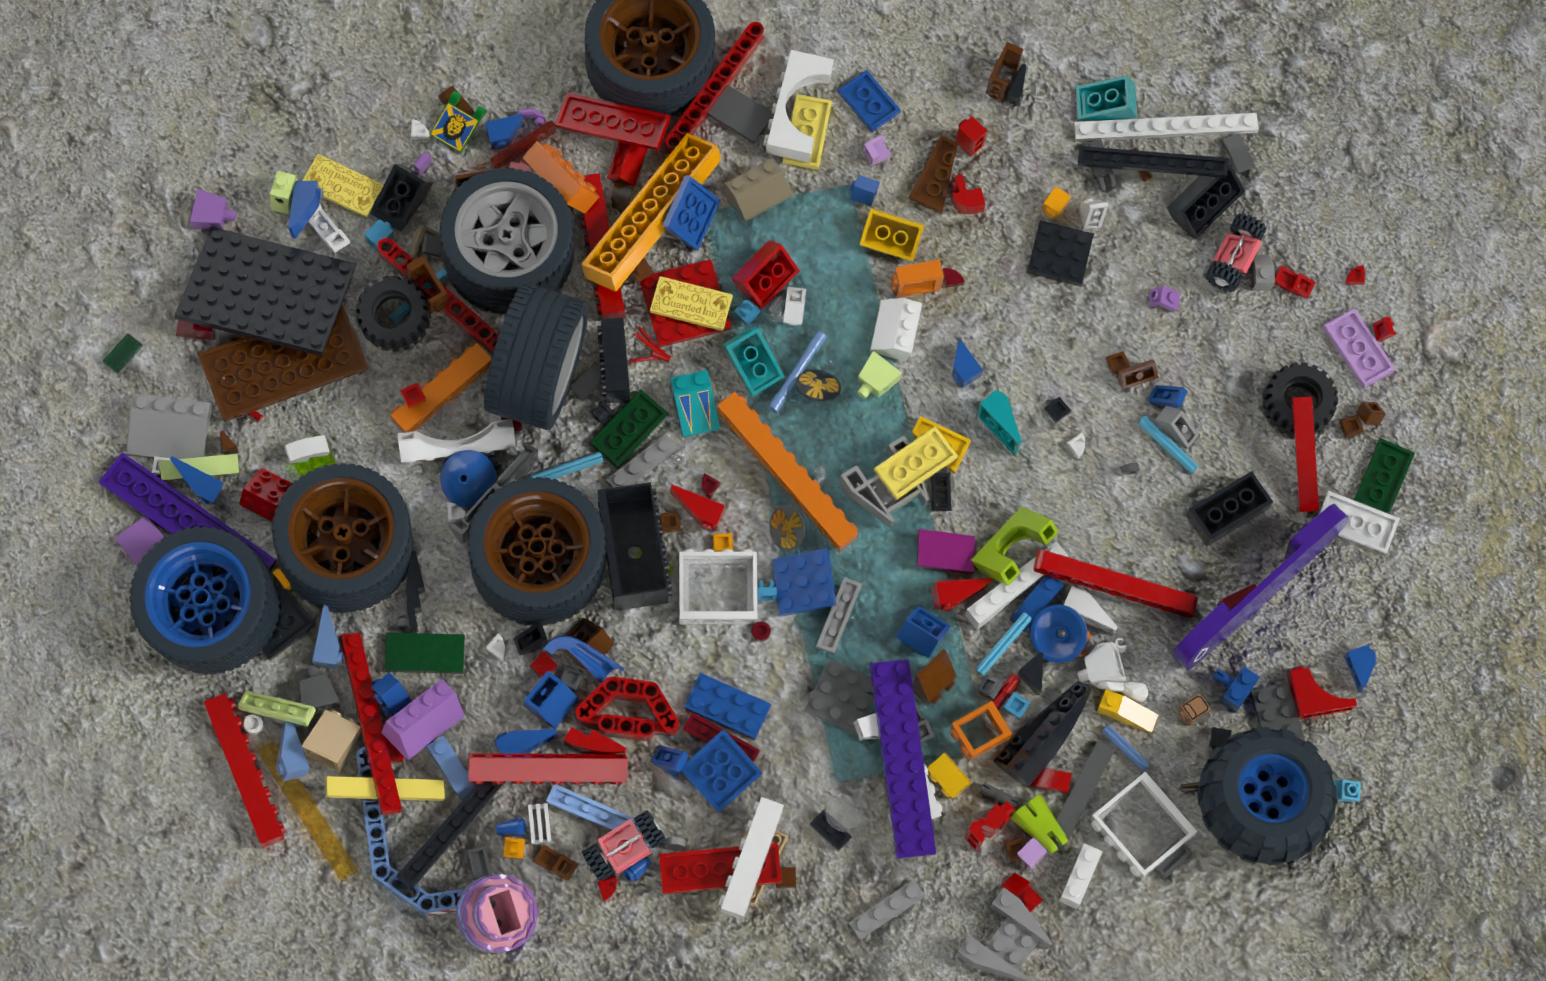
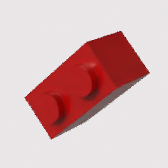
M973 116L968 120H962L958 125L959 128L956 133V143L970 157L984 146L988 132Z

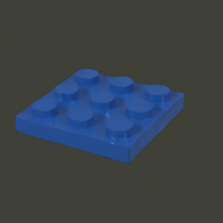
M685 175L662 226L690 248L699 250L720 200L691 176Z
M825 548L772 559L775 585L777 587L778 609L781 617L837 606L829 549Z
M724 729L687 761L681 769L718 813L725 809L763 774Z

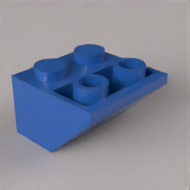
M547 671L524 699V707L550 727L556 729L579 701V698L563 681Z

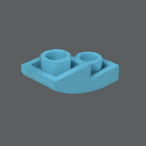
M1344 779L1340 781L1333 780L1334 785L1337 787L1338 801L1360 802L1361 782Z

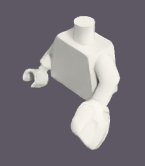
M1118 638L1115 643L1097 644L1089 655L1084 658L1086 669L1078 671L1080 681L1090 680L1099 689L1122 692L1125 697L1134 702L1146 700L1148 689L1145 684L1126 682L1119 654L1126 650V645L1119 646L1123 644L1124 640Z

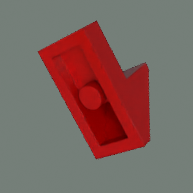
M1017 873L1011 875L1001 885L1002 889L1005 888L1018 897L1030 913L1043 901L1029 886L1030 882Z

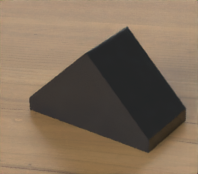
M541 621L513 638L519 656L543 649V646L548 643Z
M1039 652L1017 674L1036 695H1040L1042 691L1043 652Z

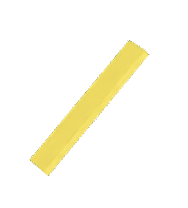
M327 776L325 779L326 798L377 799L373 778ZM395 779L400 800L443 801L445 799L444 780Z

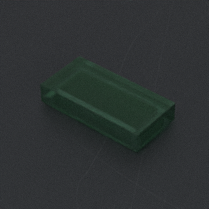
M127 333L103 359V363L118 374L143 345Z

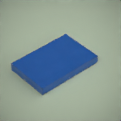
M868 70L838 89V94L871 133L901 113V109Z

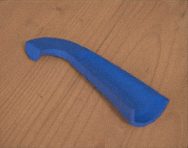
M571 636L555 637L543 646L552 655L556 650L567 649L600 683L614 669L624 670L621 665L603 653Z

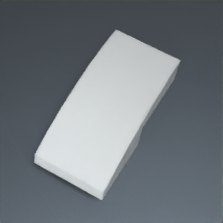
M325 435L310 437L285 445L289 463L307 462L310 457L328 456L330 452Z

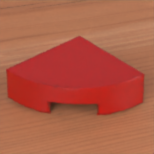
M1364 265L1357 266L1349 272L1345 285H1364Z
M617 876L597 882L603 902L610 899L615 893Z

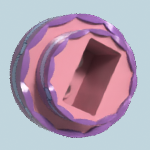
M488 875L473 881L461 894L456 910L458 928L464 939L477 950L486 953H502L524 944L532 935L538 917L537 904L531 890L519 879L508 875ZM490 901L495 903L494 908H492ZM496 920H499L501 922L500 927H498Z

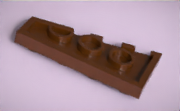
M941 135L909 195L910 200L942 215L958 143Z

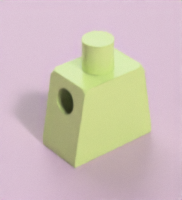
M277 171L270 192L271 210L290 214L295 181H298L296 175Z
M873 351L858 376L857 382L861 387L857 394L863 399H866L870 393L880 397L901 379L902 372Z

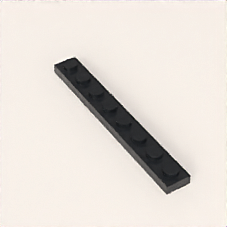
M1080 146L1078 166L1227 178L1229 158L1087 146Z
M484 781L483 784H477L402 868L396 878L412 890L507 781H504L503 784H493L492 781Z

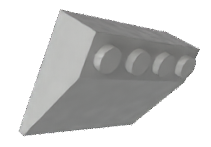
M134 394L130 411L127 455L154 458V456L171 458L173 456L177 459L205 457L213 412L211 404L209 402Z

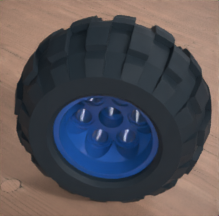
M1256 727L1248 731L1238 732L1227 738L1213 751L1202 769L1197 797L1204 825L1209 832L1211 831L1218 840L1217 843L1223 849L1240 856V859L1246 862L1281 865L1285 862L1298 860L1307 855L1323 840L1333 824L1338 794L1337 787L1334 785L1332 778L1333 772L1327 760H1323L1316 752L1318 750L1316 746L1308 740L1305 742L1294 736L1295 733L1292 731ZM1258 774H1264L1267 781H1261L1258 778ZM1277 780L1284 781L1286 787L1278 786ZM1249 786L1253 793L1247 794L1244 791V787ZM1261 795H1268L1267 798L1270 800V802H1265L1264 797H1262ZM1282 799L1289 800L1290 806L1283 805ZM1249 805H1254L1258 812L1254 813L1249 808ZM1268 812H1274L1276 819L1269 818Z

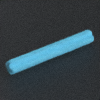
M441 269L435 274L441 284L448 279L445 269ZM429 282L423 285L426 289L432 288ZM406 301L403 302L389 315L390 320L397 324L411 311L410 305Z
M1144 416L1139 421V425L1189 473L1192 474L1198 469V465L1147 416Z
M596 452L532 474L529 477H547L553 480L602 463L603 457L600 452Z
M1024 612L977 666L976 671L980 675L984 676L1031 621V617Z

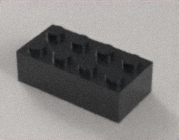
M623 317L601 319V326H597L602 396L606 397L607 404L629 402L630 387Z
M1251 471L1189 508L1185 516L1204 544L1209 546L1270 509L1273 500Z

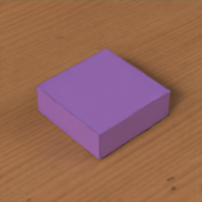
M424 152L414 164L416 173L422 175L432 163L430 154Z

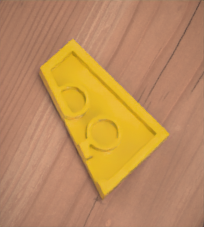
M920 416L912 431V435L917 439L936 426L958 455L957 459L946 466L955 475L972 440Z

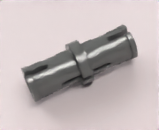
M984 782L979 792L994 800L996 804H1004L1008 801L1014 809L1020 800L1005 793L1003 789L999 790Z

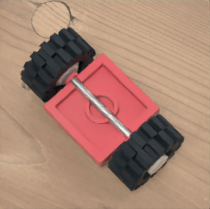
M1238 213L1230 226V232L1233 234L1227 233L1205 275L1206 280L1209 283H1213L1214 287L1217 286L1218 289H1223L1226 292L1227 290L1229 292L1236 290L1242 279L1241 273H1247L1261 245L1260 241L1267 228L1264 223H1261V220H1256V217H1251L1250 214L1246 215L1245 213Z
M648 810L634 818L636 825L632 819H629L599 838L598 842L605 852L604 854L596 843L581 851L591 871H593L600 882L614 874L611 865L616 873L619 874L651 854L652 852L644 838L652 849L666 841L658 823Z

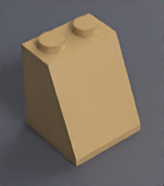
M325 710L302 745L305 756L341 772L362 733L359 726L360 723L351 718L349 720L342 718V714L335 710L331 712Z

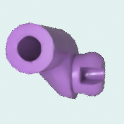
M535 108L519 109L518 114H522V118L534 119L536 126L544 125L545 116Z

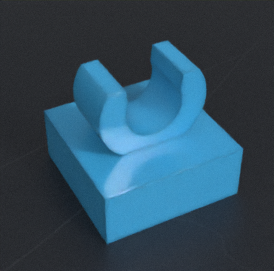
M746 299L734 310L733 314L748 326L760 314V310Z
M760 580L759 587H757V601H776L777 587H774L773 580H770L769 587H764L763 580Z
M1014 692L1003 707V710L1019 720L1029 707L1030 702Z

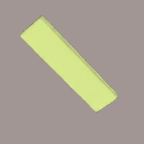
M238 454L179 459L210 476L239 473ZM171 460L160 461L161 480L184 479Z
M245 690L237 705L238 709L303 726L309 725L316 711L313 706Z

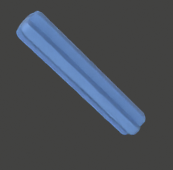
M1110 724L1104 727L1102 733L1141 771L1149 766V762Z

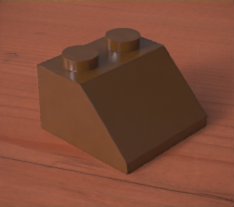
M584 617L565 635L577 638L603 654L608 653L614 645V642L603 628ZM561 649L578 666L588 671L567 649Z

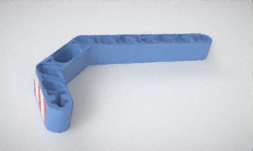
M365 747L360 748L356 754L359 777H364L365 774L371 773L370 765L365 766L363 759L364 755L367 754ZM362 799L372 873L376 882L424 916L456 912L455 897L458 896L459 901L465 888L428 894L416 885L413 888L416 891V896L408 898L392 886L395 881L399 880L396 878L399 872L390 866L384 817L381 815L378 799ZM372 811L379 813L377 818H369V814ZM379 830L382 834L379 838H373L371 836L372 832ZM376 850H383L385 853L382 857L377 858L374 856ZM379 869L387 870V874L384 877L376 875ZM445 898L452 900V904L448 907L441 904ZM426 901L433 904L428 910L422 908V904Z

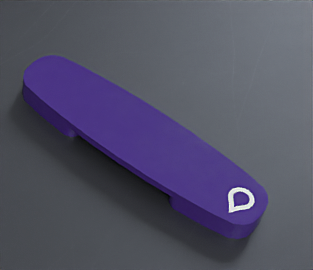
M1335 503L1323 510L1290 540L1284 557L1286 560L1232 610L1224 602L1220 603L1178 644L1173 652V658L1186 670L1196 666L1312 561L1343 530L1349 517Z

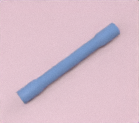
M816 332L791 374L768 405L769 410L778 413L787 395L795 385L798 375L804 371L827 336L824 333Z

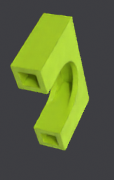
M1021 506L971 560L980 573L1009 586L1021 572L1015 562L1005 556L1006 551L1014 543L1023 539H1033L1047 545L1059 531L1051 519Z

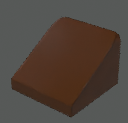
M220 431L223 453L225 455L239 453L234 442L224 431Z

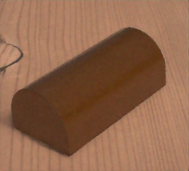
M1153 359L1116 372L1118 382L1123 390L1158 378L1156 363Z

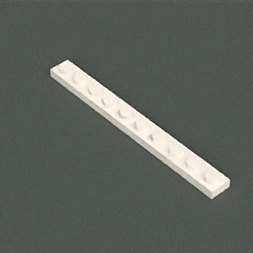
M1257 113L1074 122L1075 142L1099 139L1104 141L1258 133L1259 130Z

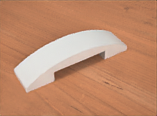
M319 203L318 209L308 223L321 240L335 253L350 244V240L341 229L336 227Z

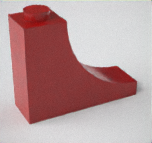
M1297 666L1292 668L1287 674V680L1299 720L1352 711L1357 706L1356 698H1340L1323 690L1312 677L1309 668Z

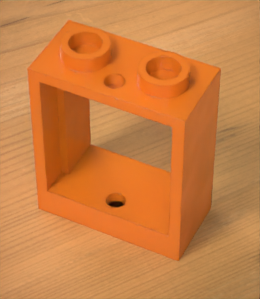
M940 259L895 267L891 281L892 292L896 293L897 298L941 290L944 275Z
M993 701L953 722L950 727L952 738L955 741L958 740L963 756L965 758L968 757L970 761L1009 740L1012 736V732ZM986 713L999 736L974 750L960 726Z

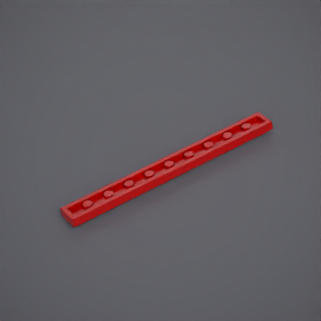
M360 632L341 634L340 641L381 815L401 813V802L386 739L381 733L383 726L377 701L373 697L375 693L371 688L373 684Z

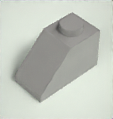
M1255 255L1251 263L1252 291H1271L1275 284L1274 264L1271 256Z
M1166 406L1155 419L1167 435L1187 449L1199 436L1184 412L1180 409Z

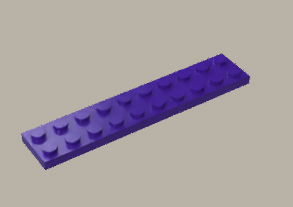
M123 452L98 481L99 485L142 515L148 517L169 534L193 527L221 529L244 541L265 562L270 570L277 562L271 555Z
M909 659L870 663L896 859L936 855Z

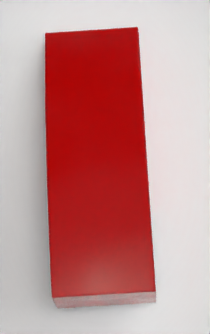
M571 727L564 739L565 746L586 754L627 753L626 747L593 729L588 736Z

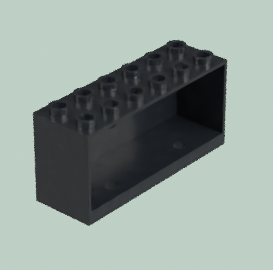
M651 482L598 489V508L605 532L606 558L615 611L669 603V596H672V584L668 573L669 566L665 555L666 548L662 537L663 530L659 519L660 512L656 501V488L652 489ZM634 546L639 547L642 550V555L639 558H631L628 555V550Z

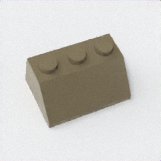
M772 158L725 183V197L745 222L792 197L782 170Z

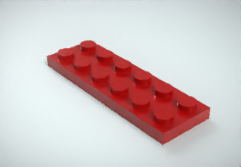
M567 93L555 126L558 129L659 151L671 118L667 114Z
M771 843L756 886L782 883L778 843ZM739 846L659 854L662 893L674 894L728 888L725 885L729 875L733 876L735 869L732 866L735 857L739 858L742 850H739Z

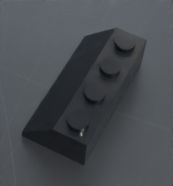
M1228 163L1227 178L1199 176L1167 209L1174 222L1193 239H1197L1245 190L1233 167Z

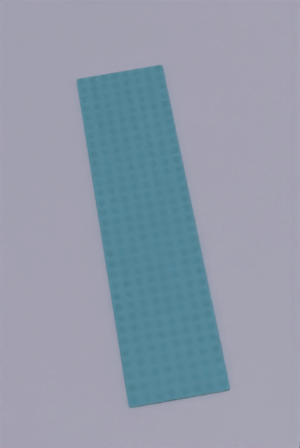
M844 185L792 195V197L746 222L734 207L718 209L712 218L708 230L722 290L724 293L733 295L728 312L733 338L753 326L758 327L785 378L754 396L750 394L745 386L750 409H754L757 412L759 420L770 427L771 434L783 442L784 449L787 452L790 451L795 456L797 464L805 467L810 479L818 482L821 487L820 490L824 495L828 494L833 500L832 504L836 508H840L845 514V519L849 523L852 522L858 529L857 539L839 553L764 467L773 510L782 505H790L799 511L805 524V535L801 545L792 551L783 550L784 557L827 548L830 552L835 597L838 594L844 577L862 583L834 655L816 648L832 607L798 613L814 686L816 687L829 659L870 678V663L909 659L913 684L916 674L944 649L957 675L956 685L949 692L945 690L941 694L942 698L935 705L931 703L928 707L914 694L915 701H917L924 718L927 719L935 735L921 743L923 761L925 765L932 764L943 753H947L952 760L962 758L964 756L960 750L961 745L958 740L955 741L952 738L950 727L953 722L975 711L979 706L955 608L947 612H943L941 609H934L931 587L935 582L948 581L946 572L916 567L918 530L935 531L929 503L923 506L918 498L910 501L891 514L895 522L889 528L851 499L839 483L840 476L856 465L867 481L877 475L873 469L890 458L886 453L888 445L902 436H905L909 443L913 442L899 381L880 397L870 393L866 399H863L857 394L861 387L857 382L858 376L872 354L870 348L880 304L866 247L859 245L862 231L855 202L850 200L852 192L849 191L850 186ZM768 240L780 243L800 271L763 309L755 305L760 310V314L746 326L733 313L748 298L740 292L731 278ZM788 287L806 289L802 325H789L783 322ZM816 332L824 333L827 336L804 371L822 370L832 374L841 385L838 397L830 401H815L801 394L795 383L778 413L769 410L768 405L791 374ZM880 355L883 359H885L887 362H889L891 365L895 367L893 358ZM918 605L951 626L929 658L918 654L915 649L904 645L896 638L905 620ZM875 702L867 716L876 713ZM981 715L960 726L974 750L987 743ZM823 721L837 782L842 783L884 774L880 740L866 739L860 741L858 736Z

